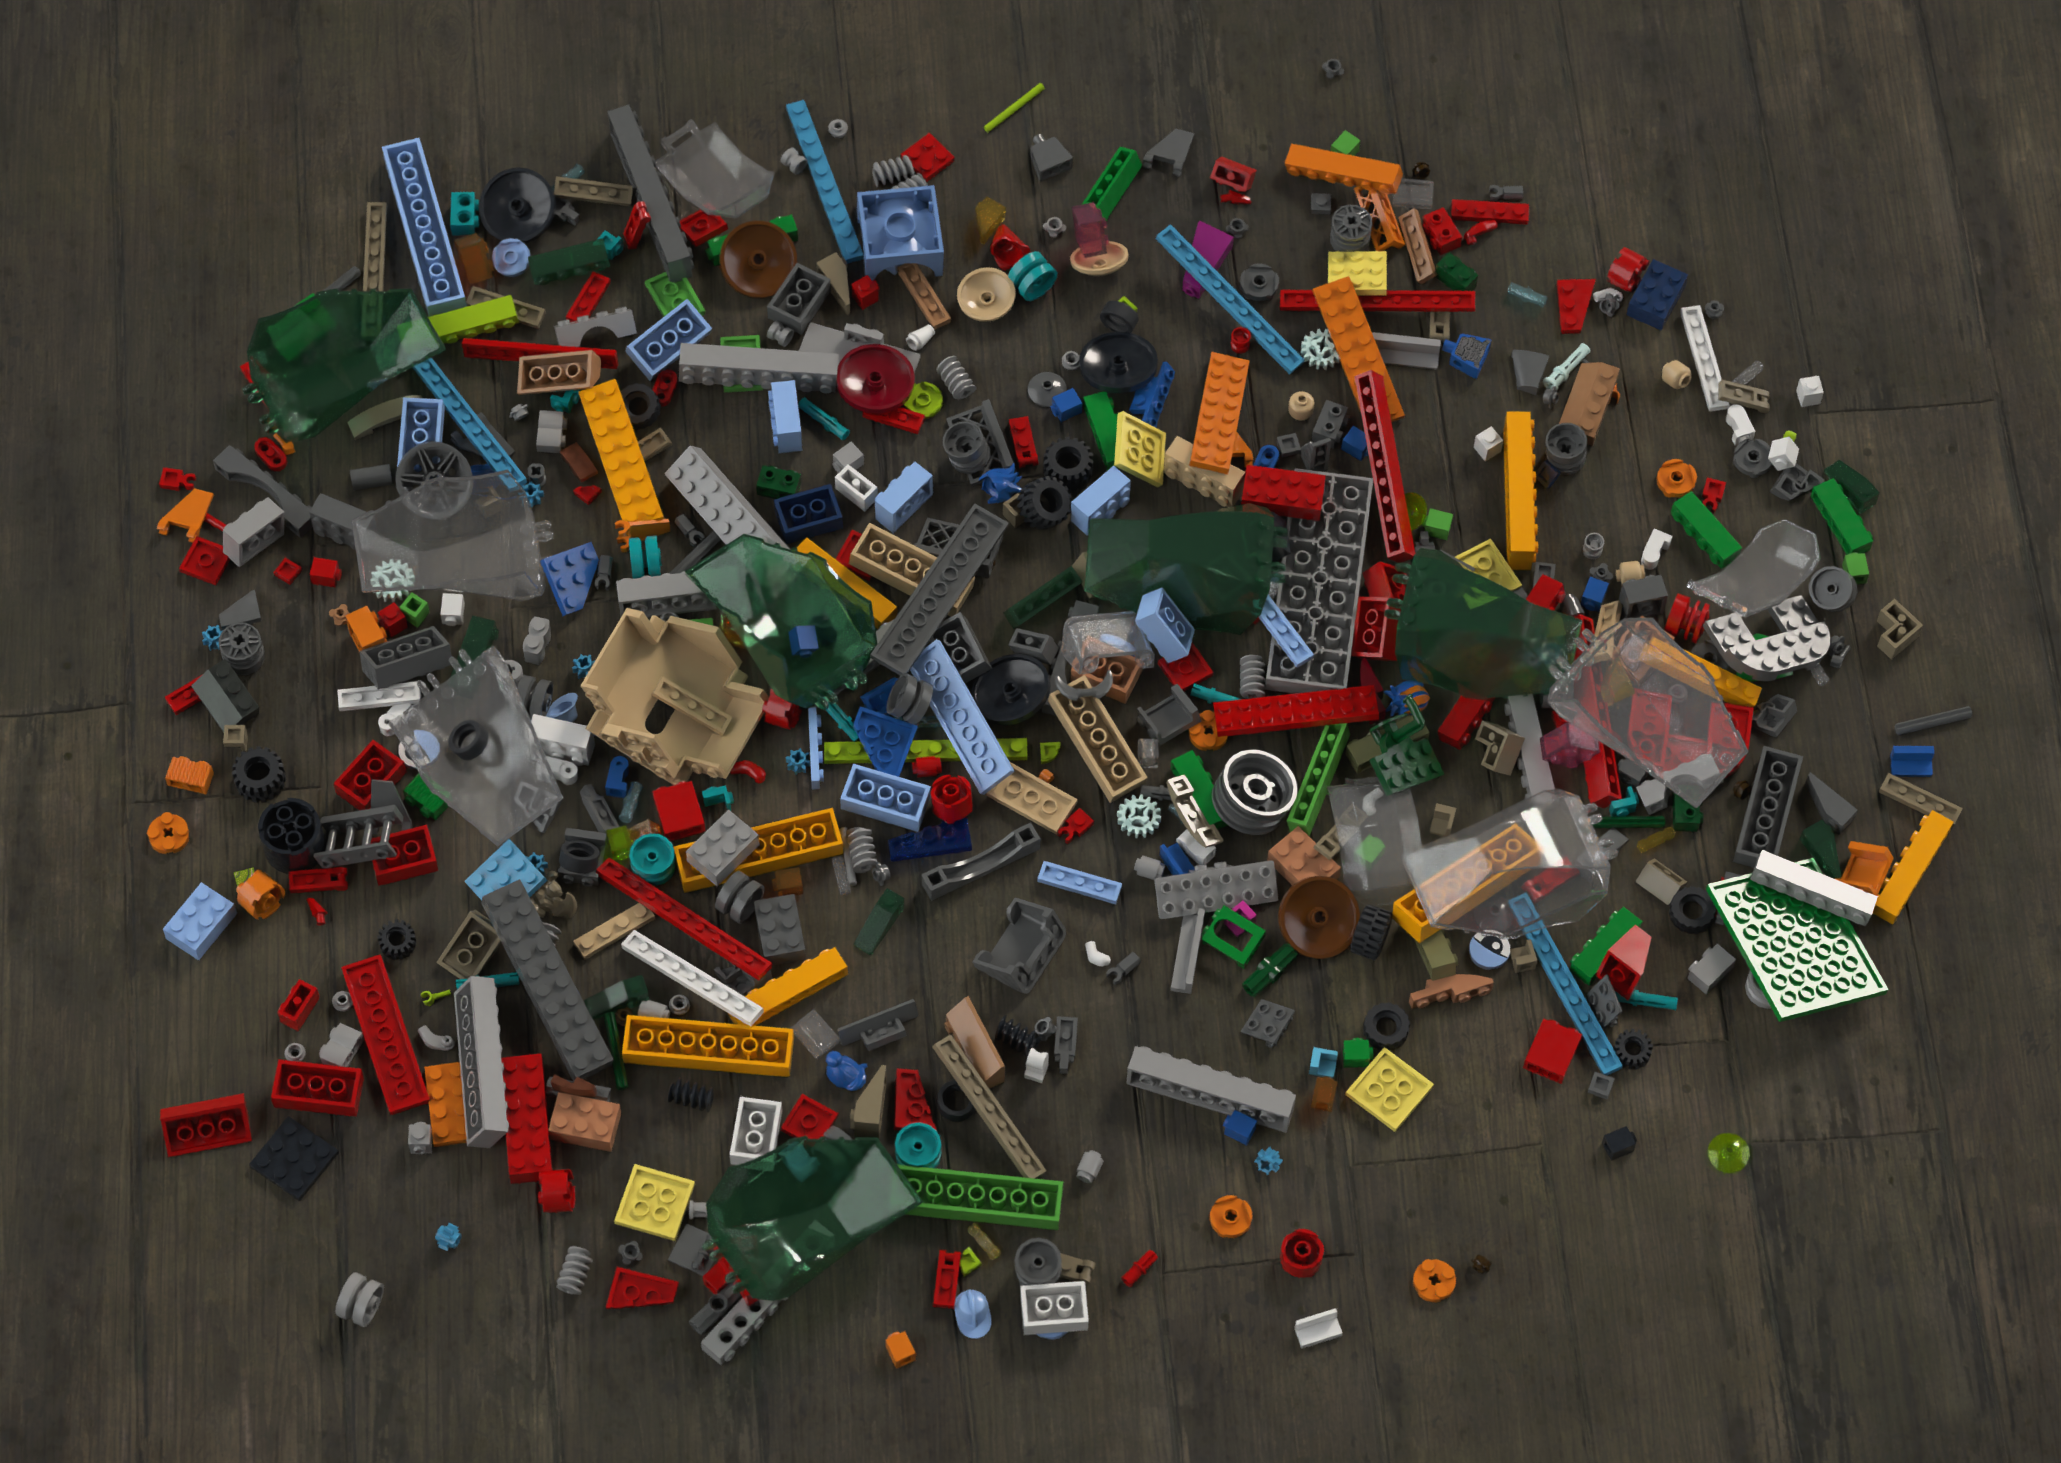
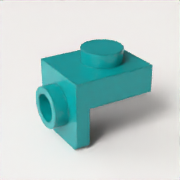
M605 230L593 243V247L612 260L622 252L624 244L622 237L618 236L616 238Z
M578 390L566 391L563 398L551 395V407L559 412L570 413L573 405L579 401Z
M726 785L709 787L702 791L705 807L725 802L726 809L731 811V804H734L732 792H727Z
M1632 786L1627 787L1626 798L1611 801L1609 808L1611 816H1627L1629 813L1635 812L1639 799L1637 793L1633 792Z

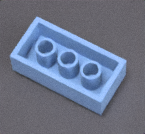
M686 299L630 343L625 352L648 380L651 381L661 371L680 358L681 343L698 344L710 334L712 328L690 301Z
M403 398L397 467L402 457L414 446L424 442H442L445 413L443 399ZM435 456L432 458V462L438 464L440 458ZM417 464L414 466L416 472L421 471V465ZM438 475L430 476L431 482H439Z
M853 764L840 798L841 809L918 832L931 798V786Z

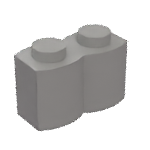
M540 410L536 444L537 452L560 453L561 448L565 447L566 436L563 435V430H567L568 418H564V412Z
M535 616L531 620L529 634L523 642L525 662L540 665L544 660L545 647L551 639L549 619Z
M340 1023L337 1028L334 1027L329 1036L330 1041L320 1049L319 1056L321 1063L324 1065L349 1067L364 1040L362 1032Z

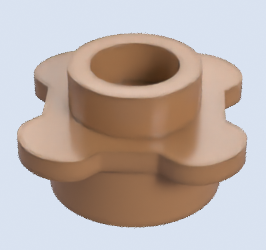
M341 604L339 608L329 611V615L333 617L336 626L347 624L345 615L350 613L345 604Z

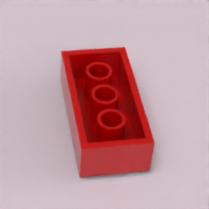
M1247 465L1241 511L1262 514L1273 511L1279 516L1320 521L1326 475Z
M278 1059L271 1095L274 1108L357 1117L364 1081L362 1069Z

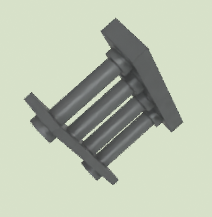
M395 805L322 817L321 825L329 835L325 852L314 853V858L322 868H331L395 857L397 853L389 844L392 825L403 823L404 816ZM383 827L380 843L370 844L373 829ZM365 830L362 846L352 847L355 832ZM346 833L344 848L334 850L337 834Z

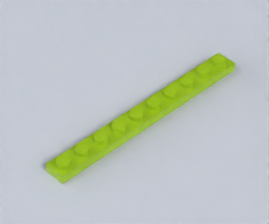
M1027 738L997 739L1008 760H1027ZM913 740L905 762H915L917 757L935 756V758L940 757L941 762L961 761L950 740ZM861 741L824 742L825 764L872 763Z

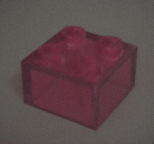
M1094 202L1071 207L1075 239L1084 258L1107 254L1106 246H1109V240L1104 232V229H1107L1105 217L1102 218L1101 209H1097Z
M1565 723L1540 738L1542 759L1555 765L1559 764L1567 768H1576L1580 763L1590 760L1593 756L1600 753L1597 730L1575 724Z

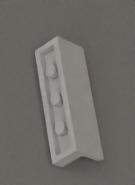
M1372 332L1384 364L1435 370L1438 368L1441 340Z

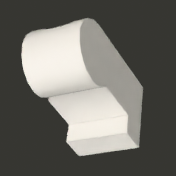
M1737 404L1730 406L1726 422L1732 426L1734 431L1732 437L1734 445H1738L1745 439H1748V441L1753 440L1755 430L1744 408Z
M1657 529L1653 530L1641 558V565H1644L1645 569L1651 570L1657 567L1660 552L1662 549L1668 550L1672 536Z
M411 704L393 705L386 714L379 718L378 724L383 735L392 736L400 729L413 713Z
M543 755L538 770V781L547 782L548 778L560 780L566 785H572L578 779L577 767L574 763Z
M1187 829L1176 839V842L1185 853L1199 865H1206L1215 856L1216 847L1214 845L1207 848L1203 847Z
M1031 1048L1026 1062L1024 1078L1039 1083L1043 1082L1049 1066L1048 1053H1039L1034 1048Z

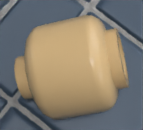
M1677 360L1664 365L1662 379L1665 383L1674 389L1685 388L1690 383L1691 371L1687 366Z
M1300 391L1290 397L1288 409L1291 417L1300 421L1311 417L1314 411V399L1309 393Z
M1638 561L1622 562L1619 570H1616L1617 582L1621 581V584L1630 579L1639 580L1645 578L1644 565H1640Z

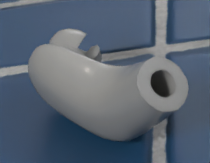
M426 1025L418 1029V1033L427 1047L443 1051H449L454 1047L455 1043L452 1037L437 1036Z

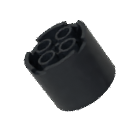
M287 798V800L270 804L261 814L258 823L259 836L266 859L273 868L282 873L289 874V871L311 870L318 864L314 858V853L325 852L326 843L319 816L312 805L298 798Z

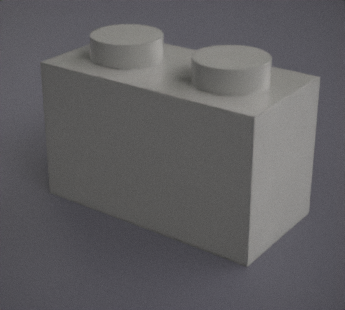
M1716 944L1713 948L1709 947L1703 953V958L1699 962L1697 960L1693 962L1688 969L1690 971L1688 980L1705 994L1733 969L1736 961L1719 944Z

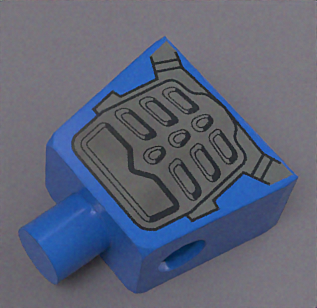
M1460 334L1456 343L1446 339L1442 351L1451 353L1449 363L1451 366L1477 379L1490 351L1492 340Z

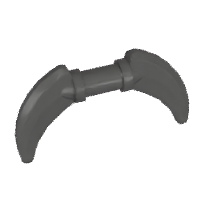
M1111 670L1107 671L1106 677L1099 685L1088 689H1075L1065 684L1058 675L1055 676V683L1060 693L1073 701H1078L1081 697L1090 696L1100 699L1109 692L1113 682Z

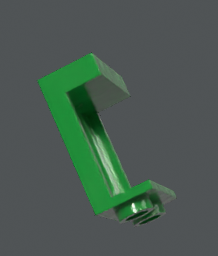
M1223 905L1221 910L1218 908L1212 917L1214 921L1210 927L1207 925L1202 931V944L1206 945L1207 943L1236 961L1238 966L1245 969L1266 937V930ZM1221 920H1228L1253 935L1242 952L1215 935L1214 931Z

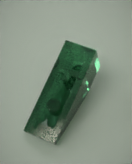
M1838 460L1824 469L1823 472L1830 479L1834 478L1837 484L1842 486L1845 497L1852 502L1860 514L1877 503L1880 492L1866 477L1842 461Z
M1820 820L1803 830L1799 840L1826 876L1833 879H1841L1834 832L1830 825Z
M886 888L872 909L854 942V946L871 956L904 910V898Z
M643 975L622 980L584 1000V1004L592 1019L603 1017L605 1013H616L620 1008L640 1006L642 1001H648L649 995Z

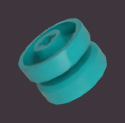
M1032 252L1015 263L1008 277L1026 301H1032L1044 295L1053 286L1058 277V272L1050 264H1047V260L1040 252Z
M646 536V549H642L639 537L629 538L633 579L645 576L644 568H648V574L651 577L661 576L660 566H662L657 536Z
M651 833L643 835L634 841L629 855L632 872L653 886L662 885L670 880L676 868L675 851L672 843L660 834Z
M920 1122L911 1123L903 1127L897 1134L895 1141L897 1164L936 1169L941 1159V1140L937 1131L930 1125Z

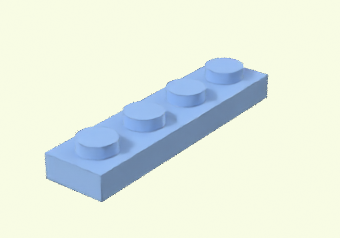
M1269 595L1252 604L1251 608L1296 668L1314 658L1312 651Z
M816 707L808 708L812 790L820 789V782H824L823 769L819 770V763H823V753L818 751V745H822V733L817 731V727H821V715H817Z
M1043 861L1037 881L1112 904L1117 903L1122 888V883L1047 861Z

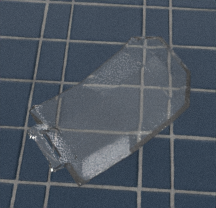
M690 119L686 122L685 126L670 136L660 139V143L667 151V154L655 161L656 168L684 199L706 214L737 219L768 198L775 174L774 171H767L743 155L720 130L716 122L700 131L695 122ZM691 131L694 135L676 148L672 146L673 142Z
M1783 519L1760 528L1753 541L1723 571L1696 582L1689 580L1686 587L1693 590L1694 594L1703 596L1719 605V607L1739 616L1749 617L1781 604L1814 572L1821 560L1817 536L1815 533Z
M1378 777L1345 778V784L1327 786L1339 847H1341L1340 856L1344 885L1350 889L1356 899L1365 906L1367 904L1374 906L1394 904L1396 900L1426 881L1418 818L1410 788L1386 796Z

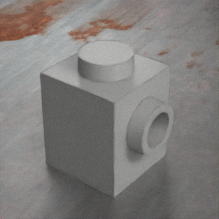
M417 1122L414 1125H409L408 1145L411 1154L432 1153V1130L430 1124Z

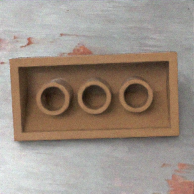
M593 350L519 357L517 394L524 395L592 388L600 378L601 358Z
M1602 362L1581 363L1559 423H1572L1579 426L1585 432L1587 444L1591 446L1594 445L1620 368Z
M969 996L965 997L946 1014L944 1026L948 1034L952 1033L961 1050L990 1089L1005 1082V1065Z

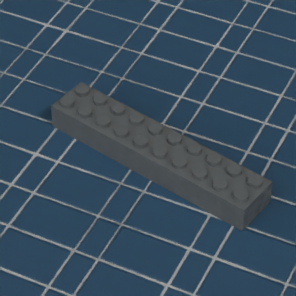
M630 105L607 111L610 134L629 182L633 186L632 189L637 202H645L646 212L650 214L651 221L646 224L669 282H679L685 277L687 279L692 278V269H694L692 250L686 246L687 239L685 233L680 231L681 224L678 216L675 217L673 214L675 212L673 203L667 199L669 195L666 186L661 184L663 181L660 171L656 172V162L654 156L649 154L650 147L648 141L643 139L644 132L642 127L637 124L638 117L636 112H632Z
M519 879L484 895L481 904L572 1080H575L577 1077L584 1080L611 1067L613 1058L521 880Z

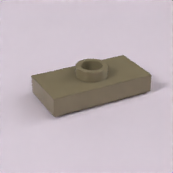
M662 428L657 429L638 441L644 461L672 445Z

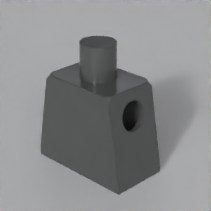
M1038 134L1032 139L1035 145L1031 147V159L1040 182L1073 168V157L1057 138L1052 137L1045 140L1042 134Z

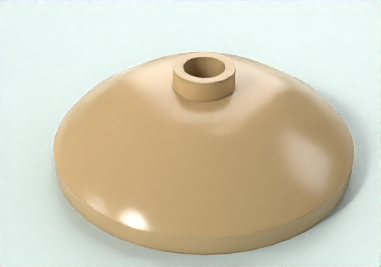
M1098 241L1077 248L1072 253L1070 260L1072 267L1080 273L1091 276H1104L1123 267L1128 261L1129 255L1127 248L1122 244L1111 241Z
M980 268L970 272L963 278L957 291V299L961 310L968 317L982 322L994 321L1006 315L1012 308L1016 296L1015 286L1008 275L995 268Z

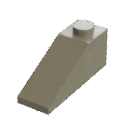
M837 252L816 263L817 273L831 280L832 295L846 315H849L848 265L843 257L840 258Z

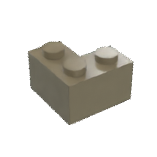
M1895 598L1880 610L1877 622L1887 631L1881 635L1877 647L1892 660L1917 639L1922 631L1923 624Z
M1482 720L1475 738L1488 746L1481 765L1494 772L1511 776L1525 738L1498 724Z

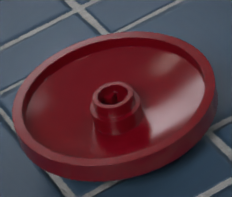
M881 344L859 346L848 352L841 359L837 367L836 385L839 394L846 403L862 412L881 414L896 410L910 398L914 389L915 374L910 361L900 351L890 346Z

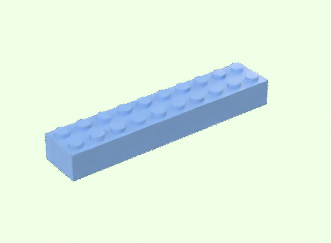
M420 138L383 146L385 164L428 316L467 307Z

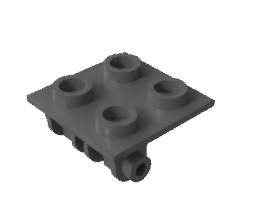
M1605 975L1587 993L1594 1015L1603 1030L1609 1024L1610 1027L1618 1025L1617 1021L1619 1019L1617 1016L1622 1012L1609 976Z
M1261 999L1240 1032L1264 1040L1267 1047L1273 1048V1046L1277 1045L1279 1036H1283V1032L1287 1030L1286 1027L1292 1022L1295 1010Z
M686 1224L668 1261L704 1276L711 1269L716 1259L713 1246L723 1241V1239L718 1238V1233L711 1231L709 1234Z

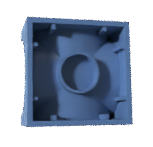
M934 185L857 192V222L861 226L865 276L868 275L871 280H874L876 275L882 270L905 263L925 265L934 271L935 276H943L944 249Z

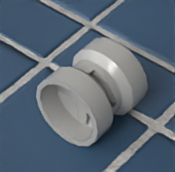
M794 148L788 149L781 157V163L789 166L794 174L802 172L808 163L807 159L799 156Z
M775 321L770 326L767 337L771 340H777L778 344L785 347L791 341L794 330L789 327L785 328L782 323Z
M1590 533L1586 536L1583 554L1587 558L1597 559L1601 556L1604 547L1603 536L1598 533Z

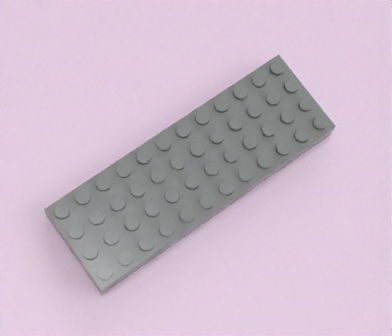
M1295 468L1294 471L1326 475L1320 521L1288 517L1287 530L1291 554L1282 558L1276 605L1312 651L1314 658L1296 668L1272 636L1265 690L1296 694L1347 688L1373 478Z

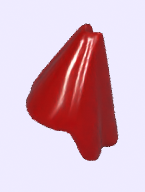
M1005 224L997 228L990 251L999 268L1006 271L1012 268L1022 257L1031 253V251Z

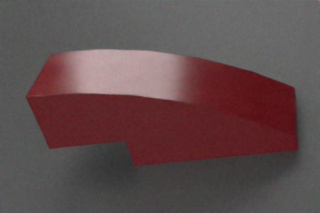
M1363 658L1360 667L1359 686L1374 685L1379 711V720H1370L1369 724L1371 725L1385 718L1386 709L1381 702L1384 690L1366 658Z

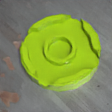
M928 382L915 383L913 392L904 403L905 409L924 414L925 419H928L940 412L943 399L940 389L934 384Z

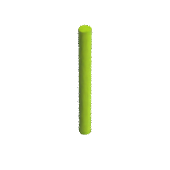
M1039 83L983 127L984 130L989 133L1045 89L1043 84Z

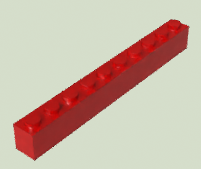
M1370 370L1354 377L1387 558L1397 563H1402L1415 558L1416 553L1384 379L1382 375Z
M1542 574L1507 626L1510 633L1509 637L1499 638L1438 729L1441 741L1459 750L1468 744L1472 732L1480 726L1482 717L1490 711L1494 699L1501 695L1506 681L1509 682L1511 680L1514 669L1522 663L1524 654L1532 648L1536 636L1543 632L1546 620L1553 617L1558 603L1563 602L1566 595L1563 583Z
M1579 614L1562 623L1566 647L1565 652L1572 672L1574 708L1576 710L1577 727L1579 729L1580 745L1586 773L1585 779L1589 792L1588 798L1590 804L1604 809L1610 806L1611 801L1622 799L1601 666L1600 662L1592 663L1589 658L1595 635L1594 623L1592 618Z

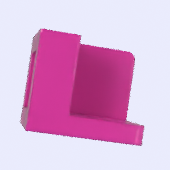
M1244 901L1231 909L1254 924L1256 923L1257 915ZM1224 920V924L1236 937L1245 932V930L1234 923Z

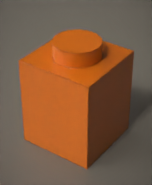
M905 1331L892 1333L888 1336V1339H885L886 1348L896 1369L916 1360V1353Z

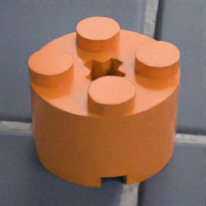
M256 870L245 883L239 884L236 889L238 904L255 919H258V917L265 919L271 916L281 905L279 903L280 898L284 899L285 896L284 888L261 870Z

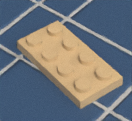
M1010 762L1015 772L988 791L987 796L1052 833L1057 834L1076 806L1078 799Z

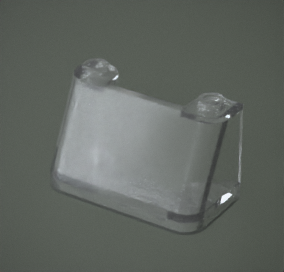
M1133 611L1073 616L1067 619L1064 624L1061 654L1078 674L1094 672L1098 667L1099 658L1135 655V663L1140 668H1152L1155 661L1150 642L1143 630L1137 626L1135 621L1137 614Z

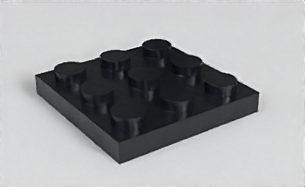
M288 1116L249 1163V1166L300 1201L339 1154V1151Z

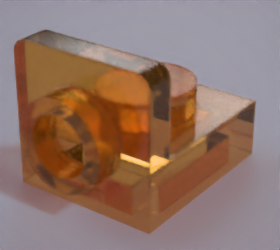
M649 819L627 829L632 845L635 840L643 835L650 833L662 834L660 825Z

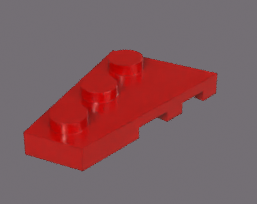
M1596 279L1557 280L1561 334L1581 333Z
M900 1068L896 1070L894 1130H901L911 1123L918 1122L928 1124L936 1130L931 1118L930 1108L926 1102L918 1070Z
M617 1267L606 1309L674 1304L679 1282Z

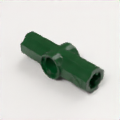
M1284 943L1271 957L1264 958L1257 966L1256 971L1242 983L1245 992L1255 998L1269 983H1275L1283 974L1284 969L1297 958L1298 954L1291 945Z

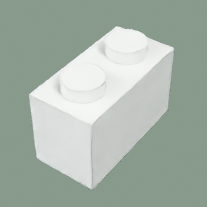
M847 465L835 476V489L863 511H866L875 502V498L878 495V487L850 465Z

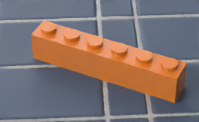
M1291 144L1284 163L1287 172L1294 176H1307L1313 180L1318 178L1329 183L1338 182L1349 187L1358 186L1365 190H1378L1384 194H1396L1403 176L1401 166L1398 164Z

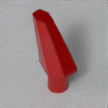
M1229 190L1228 194L1220 195L1221 203L1231 201V204H1251L1249 197Z
M307 898L306 900L312 916L316 918L317 925H325L324 916L328 912L314 898Z

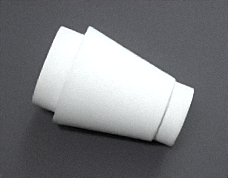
M927 325L909 333L906 342L912 350H920L935 334V330L931 325Z

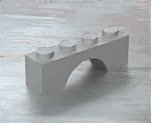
M620 307L616 308L614 313L608 314L607 311L596 313V317L592 318L585 315L577 317V321L574 322L569 320L559 321L558 325L554 326L558 345L579 347L583 335L589 329L597 326L609 328L618 338L636 334L632 310Z
M1709 754L1700 756L1689 764H1682L1671 772H1664L1651 781H1644L1636 788L1648 815H1651L1668 807V798L1674 786L1691 783L1707 790L1723 783V779L1712 755Z

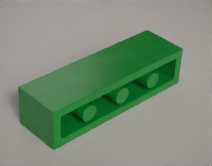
M1124 147L1118 148L1082 203L1089 219L1103 223L1106 222L1142 167L1136 150Z
M1103 391L1084 396L1083 408L1106 471L1114 466L1118 414L1113 412L1114 403L1112 398H1108L1107 393Z
M1834 478L1814 486L1810 497L1846 555L1854 552L1862 554L1870 551L1873 536L1870 531L1865 529L1862 518L1855 513L1852 502L1845 497L1842 486L1837 484Z
M1692 491L1673 503L1671 509L1673 519L1681 523L1685 532L1697 541L1699 548L1706 551L1714 564H1717L1722 569L1740 557L1742 546Z
M1193 750L1172 759L1171 771L1175 777L1185 774L1194 790L1192 796L1209 825L1214 824L1217 830L1227 826L1228 824L1220 818L1212 802L1213 779L1209 772H1205L1200 756H1196Z
M1624 906L1619 912L1615 910L1612 913L1609 923L1606 926L1604 924L1601 925L1596 932L1597 936L1593 940L1590 938L1583 946L1584 950L1580 954L1577 952L1570 961L1572 963L1570 972L1588 986L1597 978L1595 975L1607 951L1634 925H1637L1639 928L1642 926L1643 921Z

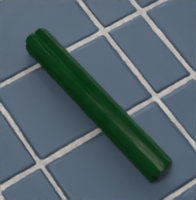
M1585 817L1584 826L1585 828L1665 827V817Z
M614 1012L605 1013L603 1016L610 1054L613 1058L617 1089H627L628 1083Z

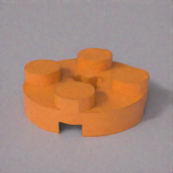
M1671 459L1664 462L1657 474L1658 487L1666 497H1683L1690 491L1693 492L1697 480L1694 467L1683 463V460ZM1674 475H1677L1678 478L1681 477L1682 479H1680V481H1674L1673 477Z
M1211 710L1203 711V713L1199 714L1201 722L1189 728L1190 741L1196 748L1203 751L1207 749L1218 750L1225 745L1228 736L1217 737L1214 712ZM1211 728L1213 734L1208 733L1206 735L1205 729Z
M169 812L163 813L154 819L147 830L152 848L162 854H167L166 852H179L189 841V829L185 820ZM171 830L173 836L165 838V832Z
M1227 1195L1215 1202L1210 1211V1223L1220 1237L1236 1238L1243 1235L1250 1228L1252 1210L1245 1200L1242 1201L1234 1195ZM1229 1212H1231L1232 1215L1237 1216L1236 1218H1234V1221H1230L1225 1218L1228 1216Z
M1427 1259L1417 1267L1413 1277V1285L1418 1292L1417 1294L1428 1302H1440L1450 1297L1456 1285L1454 1269L1441 1260ZM1438 1277L1440 1283L1432 1285L1429 1278Z

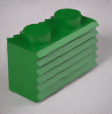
M420 773L403 789L405 802L411 807L417 806L420 809V813L426 818L431 817L437 820L451 804L450 796Z

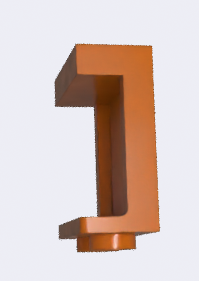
M1850 841L1848 849L1851 857L1841 879L1835 878V880L1878 896L1894 859L1891 852L1885 846Z

